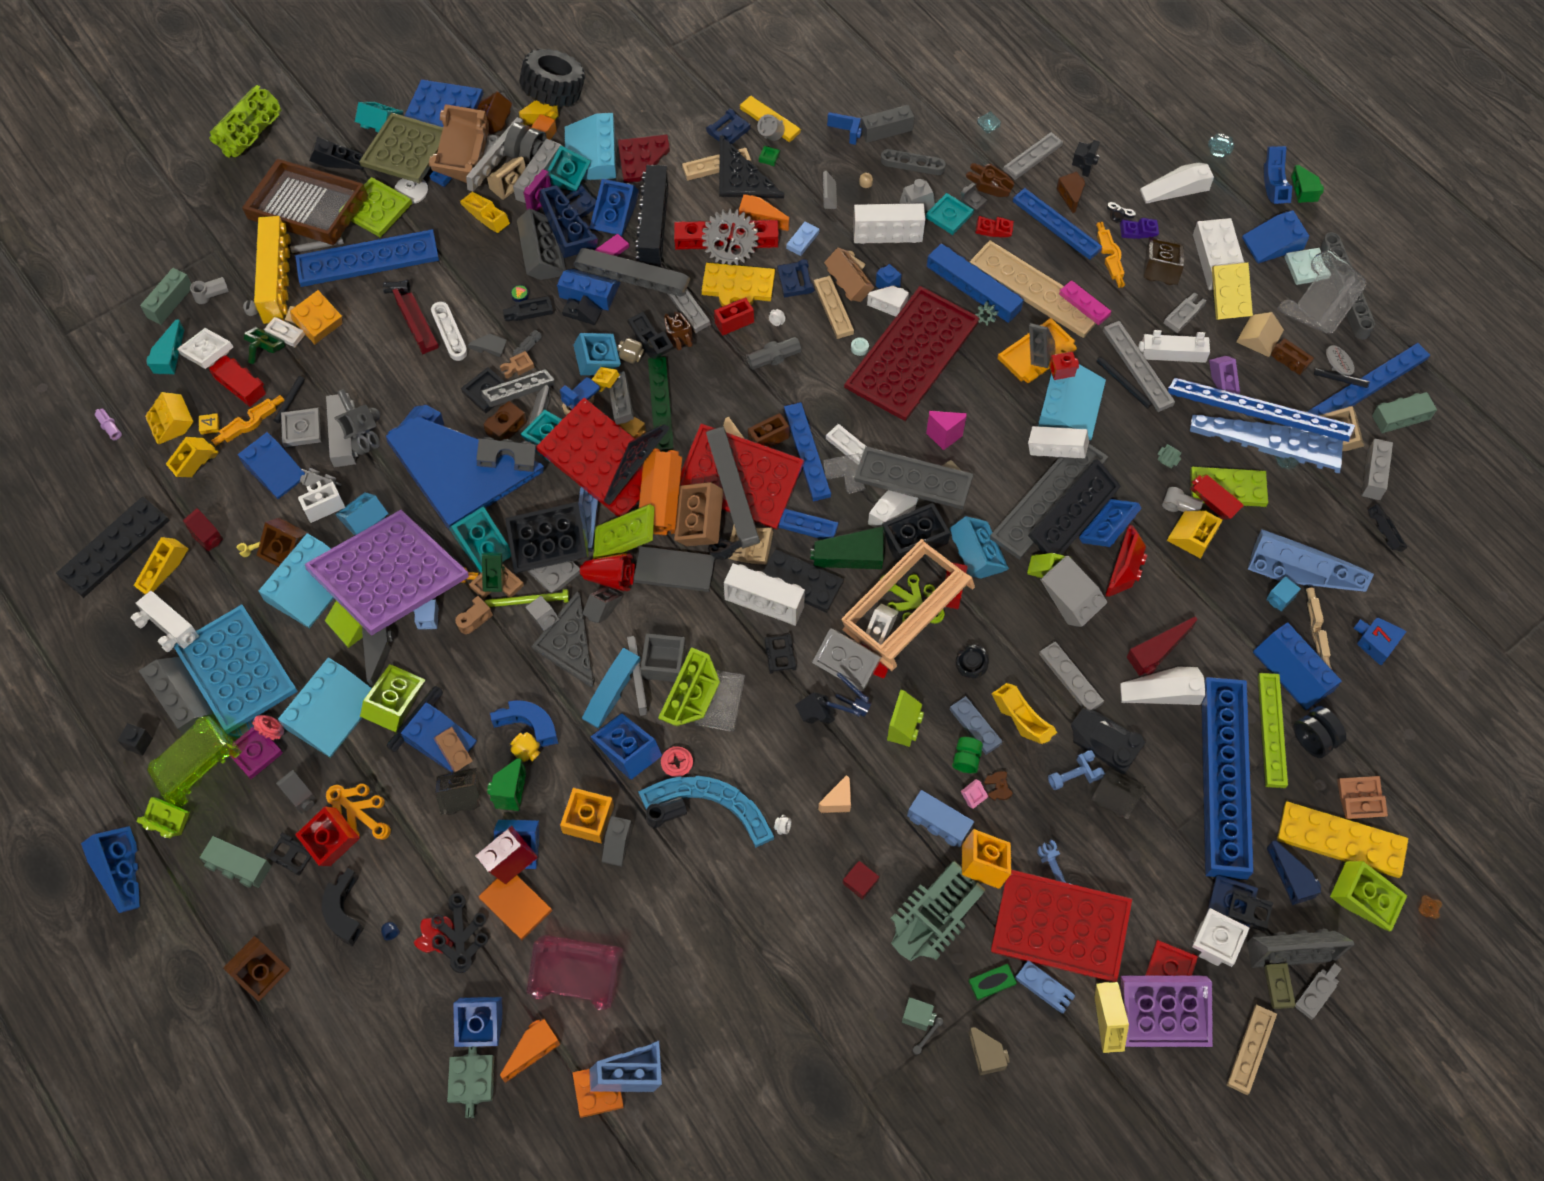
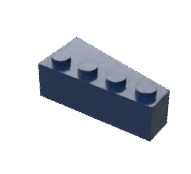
M558 186L540 189L541 206L563 257L577 255L581 248L595 250L598 238L595 234H592L589 226L581 220L579 213L571 207L568 199Z

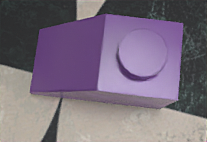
M1222 356L1209 360L1211 377L1217 389L1240 394L1236 359Z

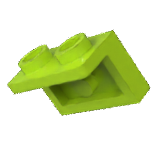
M151 797L144 817H138L136 822L142 824V827L147 830H156L160 832L161 836L172 838L173 836L182 835L190 812L159 798Z

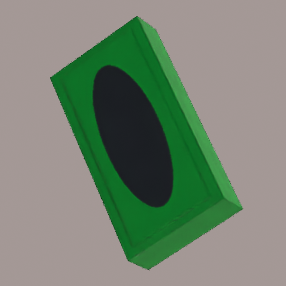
M1008 964L978 975L968 981L977 1001L1017 984Z

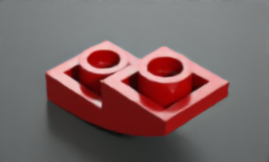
M979 216L976 222L975 233L991 237H1011L1014 221L1001 217L992 220Z

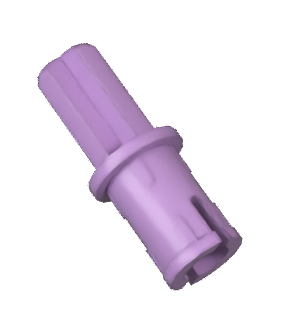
M97 409L95 416L101 423V428L106 430L112 440L119 439L122 433L116 427L114 419L110 418L104 409Z

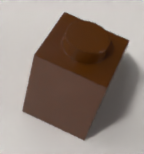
M1077 171L1060 177L1056 188L1072 213L1076 212L1085 187V181Z

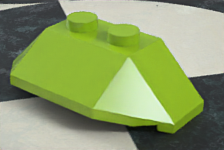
M691 647L658 719L674 726H680L705 717L720 684L709 654Z

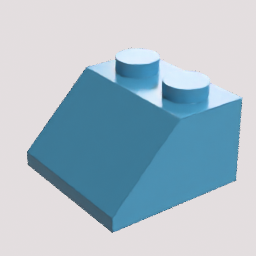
M579 334L573 346L580 375L594 376L600 367L614 369L621 365L613 334Z
M364 492L335 515L354 535H357L385 519L388 512L375 495Z

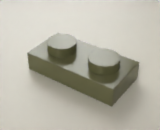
M1288 964L1265 965L1264 969L1272 1009L1294 1008L1296 1005Z

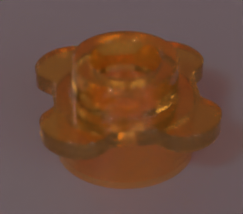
M1424 895L1421 898L1422 903L1418 909L1419 913L1425 917H1432V919L1439 918V909L1442 907V902Z

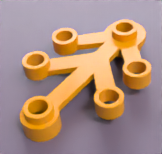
M359 784L355 788L344 789L340 785H333L327 790V801L333 805V808H337L341 815V805L347 809V822L358 836L356 817L372 829V834L375 838L384 840L389 837L391 833L389 825L381 822L377 823L361 810L373 807L382 808L385 801L381 796L376 795L369 800L351 802L347 799V797L356 795L367 796L370 792L369 786ZM365 787L364 793L361 794L360 789ZM337 791L338 796L333 798L334 792ZM379 798L380 803L376 806L375 800ZM379 827L382 828V832L380 834L377 833Z

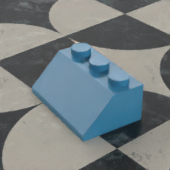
M965 516L949 528L952 540L958 547L959 556L963 559L964 564L968 566L967 573L971 577L985 578L1009 569L998 544L990 540V535L993 532L987 521Z

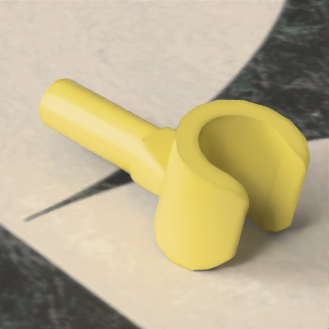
M260 542L249 546L240 543L237 545V549L242 551L239 554L243 557H248L252 550L259 547Z

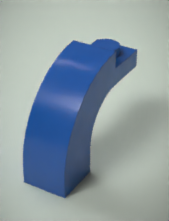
M1269 146L1267 148V161L1264 163V182L1267 196L1274 204L1291 203L1292 185L1288 184L1285 175L1286 146Z
M519 700L508 701L510 709L502 708L490 713L494 728L513 723H523L535 731L536 741L540 743V747L558 744L557 734L550 716L536 704Z

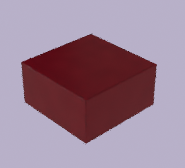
M858 861L843 879L842 884L863 900L879 881V876L862 862Z

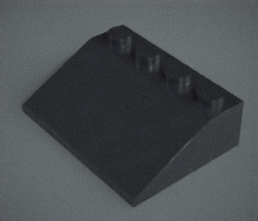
M579 502L505 518L515 574L588 558L587 521L584 506Z

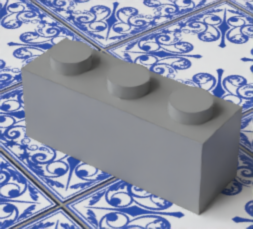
M1374 439L1368 448L1361 496L1381 500L1386 492L1393 447L1392 442Z

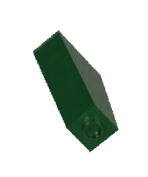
M883 527L815 541L814 549H811L810 560H814L815 567L882 569Z

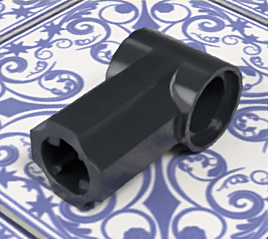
M678 797L662 804L655 803L648 806L646 810L647 824L652 828H658L664 822L687 815L683 799ZM658 813L660 817L654 819L650 815Z

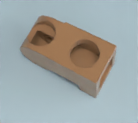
M479 596L472 600L474 605L470 609L456 617V625L463 634H470L493 616L491 609Z

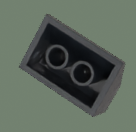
M934 503L882 523L889 550L897 563L921 539L933 549L949 543L950 531Z

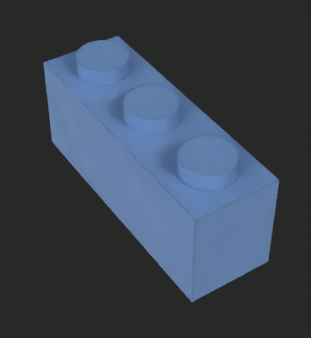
M923 790L920 791L912 803L907 815L913 823L923 825L931 834L939 835L949 845L958 846L959 848L974 825L973 820Z

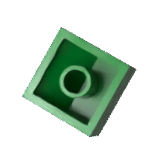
M517 758L493 775L492 782H489L487 793L490 795V800L493 802L495 809L520 811L527 774L522 759Z

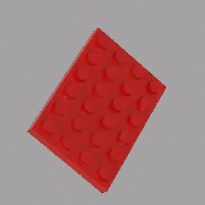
M583 398L536 446V450L617 517L629 513L640 501L643 463L612 503L608 505L604 502L606 493L628 443L634 440V438L586 398Z
M700 424L682 468L679 486L711 482L723 489L706 435L707 431L716 428ZM726 432L754 522L777 530L803 467L804 460ZM723 490L721 510L730 513V509Z
M1011 870V875L1004 884L990 952L1115 983L1118 980L1132 899Z

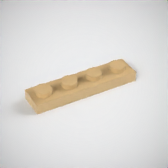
M747 148L739 149L738 151L741 152V155L751 162ZM719 155L683 163L682 169L687 181L719 173Z
M831 276L814 280L815 289L836 338L839 339L853 335L854 329Z
M1258 1005L1254 1007L1226 1086L1246 1095L1250 1093L1277 1016L1276 1013Z

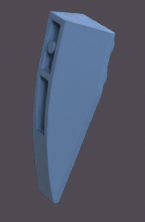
M1262 529L1254 545L1248 570L1279 581L1286 576L1294 584L1363 592L1367 591L1374 575L1367 570L1325 552Z

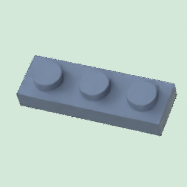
M966 696L950 706V711L969 735L983 743L982 751L985 755L1002 745L1003 741Z

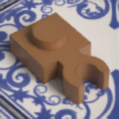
M526 351L510 358L511 363L500 365L502 372L508 370L504 373L505 378L512 377L515 372L521 375L534 368V364Z

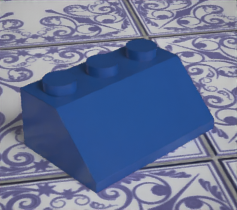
M568 269L563 271L557 288L559 298L581 301L583 295H585L600 309L609 311L620 286V281L575 269Z

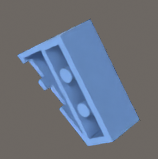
M659 1041L624 1054L621 1053L597 1061L589 1069L590 1091L654 1092L662 1085Z

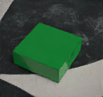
M764 146L759 156V162L775 166L780 150Z

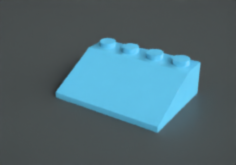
M613 113L594 114L565 126V148L591 161L582 180L616 178Z
M1079 365L1075 377L1054 380L1051 373L1038 427L1087 429L1089 440H1092L1106 379Z
M307 533L260 588L259 593L263 600L310 629L333 601L334 597L306 570L305 564L329 551L330 548Z
M328 657L278 720L284 729L331 758L362 719L360 717L362 703L372 688L345 667Z

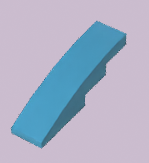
M625 648L621 650L582 716L584 721L599 729L621 698L620 693L631 679L630 674L641 660L639 656Z

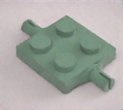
M477 1046L468 1047L467 1055L450 1057L447 1102L465 1104V1118H474L475 1104L493 1101L494 1056L478 1055Z

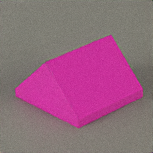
M929 411L926 434L945 450L963 436L966 413Z

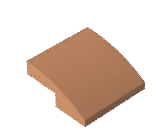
M1380 776L1337 779L1346 819L1388 816L1386 798L1382 796Z

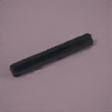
M434 686L390 739L386 746L391 751L396 752L405 740L401 732L426 702L433 706L441 697L443 691L439 687Z

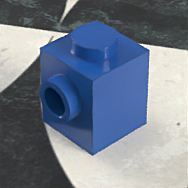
M888 264L886 267L878 270L876 274V287L878 289L890 286L900 288L901 274L892 265Z

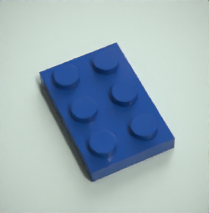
M1110 499L1080 535V541L1085 544L1111 547L1141 510L1140 504Z

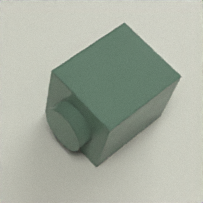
M909 997L901 1023L926 1031L928 1025L933 1026L936 1016V1013L932 1012L934 1006Z

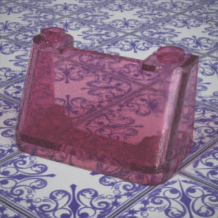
M540 936L533 945L526 994H532V997L536 999H544L545 996L552 993L591 1000V1003L597 1009L606 1010L611 1008L623 949L556 936Z

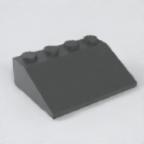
M1319 929L1315 933H1307L1306 930H1302L1287 935L1286 932H1278L1273 934L1274 936H1266V934L1261 933L1253 935L1247 942L1252 968L1264 967L1268 964L1287 963L1288 965L1335 962L1354 946L1353 940L1336 931L1328 932V929Z

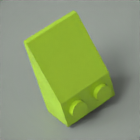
M389 664L364 698L360 717L397 732L423 687L425 679Z
M1346 861L1330 897L1345 909L1387 931H1392L1407 895L1364 861Z

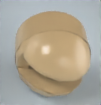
M863 173L859 179L860 186L863 188L871 187L873 184L872 175Z

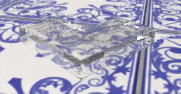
M856 453L823 460L826 479L844 476L847 493L866 490L865 484L855 482L854 480L861 460L860 454Z

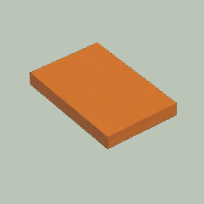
M517 875L507 884L496 879L478 896L521 940L552 912V909Z

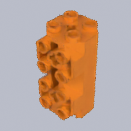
M654 448L643 463L639 508L649 504L654 506L653 534L667 535L669 531H671V534H675L682 457L679 456L678 451L674 450L660 452L659 449Z

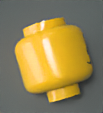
M520 732L510 743L512 745L511 752L517 758L522 759V762H526L529 759L533 761L540 754L538 751L540 743L528 732L524 734Z

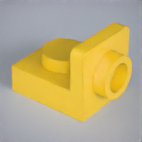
M600 367L591 380L599 385V392H602L605 387L611 388L620 374L617 370Z

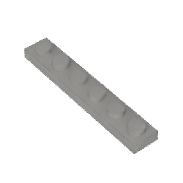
M517 117L466 176L467 190L474 192L481 185L485 177L489 176L491 170L498 165L501 158L506 156L504 152L506 135L515 122L523 124V119Z
M1117 321L1105 326L1103 332L1155 409L1160 412L1174 406V399L1121 322Z

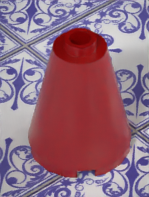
M623 553L584 561L580 566V575L587 581L620 591H630L628 587L633 585L635 564L631 563L630 560L633 556L630 553Z

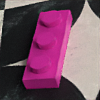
M1072 280L1059 292L1061 297L1097 325H1100L1111 315V310Z

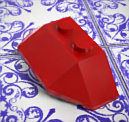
M1131 524L1128 525L1105 595L1107 597L1133 587L1135 580L1139 581L1142 570H1139L1140 565L1144 566L1147 554H1144L1146 546Z

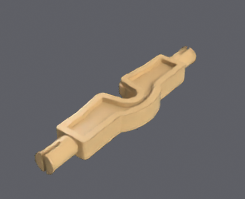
M1307 588V607L1317 654L1331 669L1327 633L1321 630L1324 619L1319 598H1316L1314 588Z

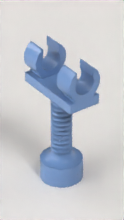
M1090 750L1078 756L1076 760L1080 766L1079 768L1061 775L1057 772L1049 775L1048 780L1052 789H1060L1063 787V782L1085 774L1089 783L1103 778L1105 773L1102 768L1091 771L1087 764L1094 760L1095 755L1093 751Z
M1050 840V846L1044 842L1042 849L1040 846L1037 849L1038 855L1042 857V863L1048 861L1056 881L1066 883L1055 860L1060 855L1059 851H1056V843Z

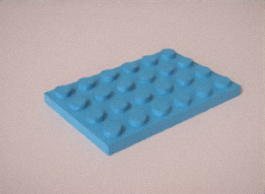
M243 605L238 606L197 630L196 632L199 637L185 649L177 643L174 644L176 652L227 734L298 692Z

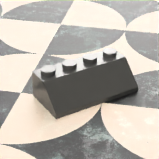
M529 208L517 219L526 274L539 280L561 277L563 271H566L564 257L547 217Z
M180 657L156 659L139 670L184 737H187L216 718Z

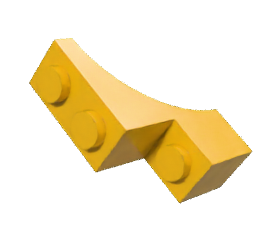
M1006 683L991 693L1000 712L1012 717L1022 737L1043 744L1050 741L1051 737L1057 733L1054 726L1045 722L1028 705L1017 686Z

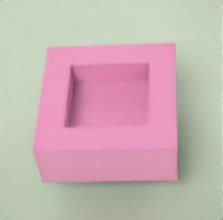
M977 779L961 790L968 806L972 809L988 797L981 782Z

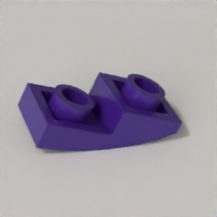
M1141 218L1139 222L1122 220L1120 223L1122 238H1149L1159 235L1158 223L1154 219Z

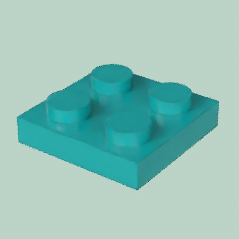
M946 193L926 213V219L954 235L973 215L974 210Z

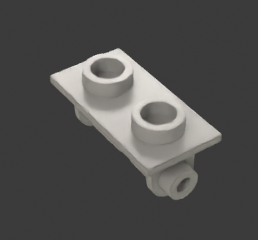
M309 468L308 471L301 469L305 472V475L301 476L300 482L305 486L310 485L311 488L316 489V482L320 481L322 486L331 482L334 485L338 484L341 486L340 483L335 482L336 478L327 474H325V477L320 476V471Z

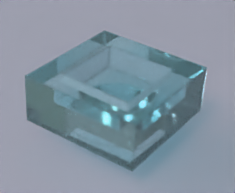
M990 111L978 118L977 124L988 134L1000 127L1001 121Z

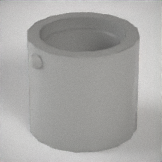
M767 114L762 116L757 124L759 133L765 139L771 141L779 140L785 131L783 121L778 120L773 115Z

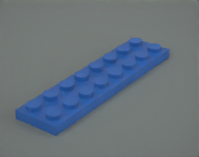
M433 229L295 255L301 287L439 261Z

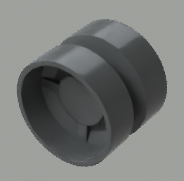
M515 122L510 127L505 138V155L513 159L523 157L524 162L529 164L547 139L546 133L535 128L530 129L525 124Z

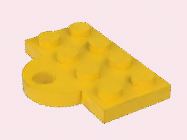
M706 263L702 295L718 296L722 307L745 297L750 305L753 304L754 300L771 301L775 269Z

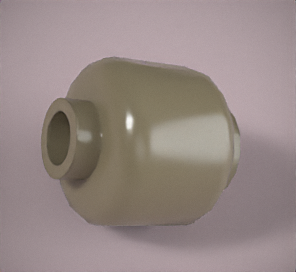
M626 338L625 341L621 340L617 347V350L620 351L619 358L631 364H634L636 361L639 362L644 353L642 343L632 338Z

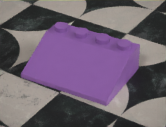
M1121 976V996L1129 1023L1125 1047H1213L1212 981L1208 976Z

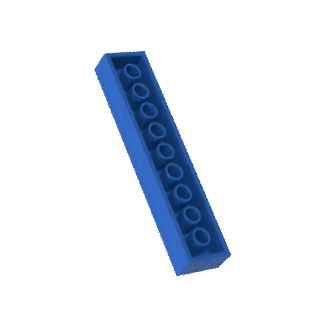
M1207 677L1204 681L1205 697L1202 701L1205 876L1216 877L1219 875L1225 878L1247 880L1253 873L1247 681Z

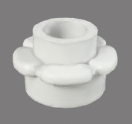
M776 309L770 312L769 321L771 324L779 326L785 322L786 318L781 310Z
M782 815L775 821L774 828L778 834H788L790 831L791 819L787 818L786 815Z

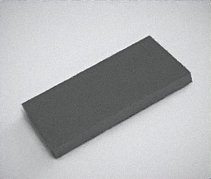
M640 546L634 583L709 592L715 558L707 554Z

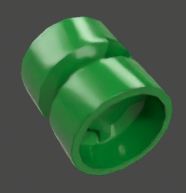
M960 737L952 767L963 773H976L980 763L979 757L982 754L983 743L975 738Z

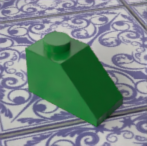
M1295 165L1291 179L1298 203L1318 202L1321 194L1324 192V187L1319 177L1300 165Z

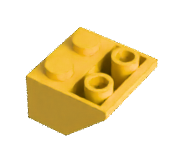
M161 392L145 416L157 444H162L185 434L193 423L181 394Z
M1184 511L1167 541L1201 559L1223 520L1207 511Z

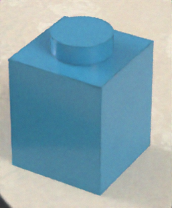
M1285 576L1270 592L1266 600L1274 608H1278L1282 612L1297 596L1301 588Z

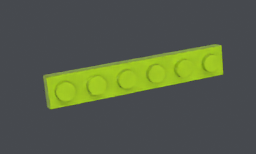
M1259 673L1258 687L1265 787L1286 788L1288 786L1280 675Z

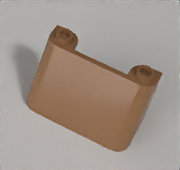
M445 104L444 110H441L440 113L443 131L438 152L430 156L429 166L432 171L467 183L466 176L483 157L489 132V123L485 111Z

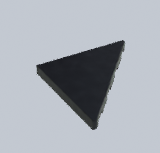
M720 135L719 197L752 195L760 198L784 199V193L770 179L760 173L756 166L745 159L741 152Z
M663 424L628 443L604 498L605 503L608 505L612 503L670 427Z

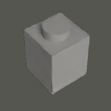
M542 596L526 606L532 618L543 631L559 620L552 607Z

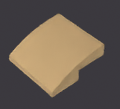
M734 525L730 539L732 543L739 540ZM756 528L760 543L744 549L742 547L736 549L728 559L767 565L773 536L772 528Z

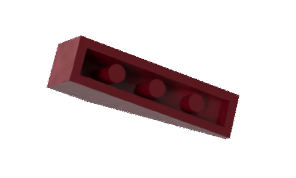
M1196 616L1130 649L1127 659L1139 676L1145 673L1149 675L1157 669L1156 667L1194 628L1198 620Z

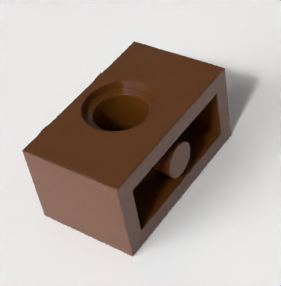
M508 401L492 417H489L483 425L486 434L490 438L502 441L504 439L509 440L527 423L525 412Z
M780 413L748 428V440L769 448L789 438V425Z

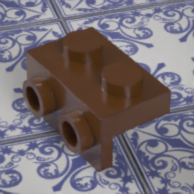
M1285 338L1280 344L1275 345L1270 355L1299 375L1314 360L1312 356Z

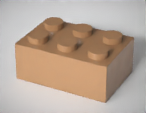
M711 482L679 486L675 541L685 546L718 544L723 498L722 488Z

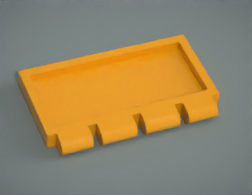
M1052 318L1040 325L1048 327L1055 340V354L1077 350L1074 345L1075 340ZM1029 333L998 354L997 359L1021 382L1024 380L1026 383H1030L1048 370L1047 368L1031 365Z

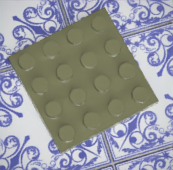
M391 113L359 162L363 167L420 184L430 169V156L438 152L443 127Z

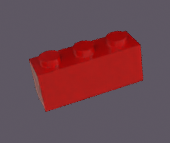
M226 355L222 356L209 367L213 378L249 407L266 394L263 388L264 383L258 377L254 378L247 368H241L234 358L230 359Z

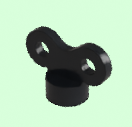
M1114 202L1107 204V209L1112 211L1110 218L1116 223L1121 222L1124 217H1135L1136 213L1131 209L1121 208Z

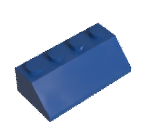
M1289 623L1273 632L1253 651L1272 674L1280 675V683L1305 711L1334 692L1342 682Z

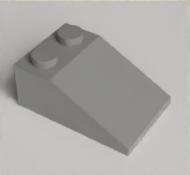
M1065 556L1040 579L1068 625L1082 627L1108 603L1099 587L1069 556Z

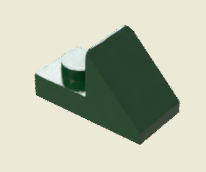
M482 553L483 592H502L505 567L502 566V553Z

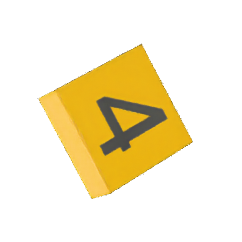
M218 414L199 416L200 434L219 432Z

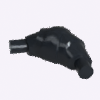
M719 533L718 544H709L708 551L714 558L724 560L730 558L736 549L742 547V544L739 540L733 543L720 537Z

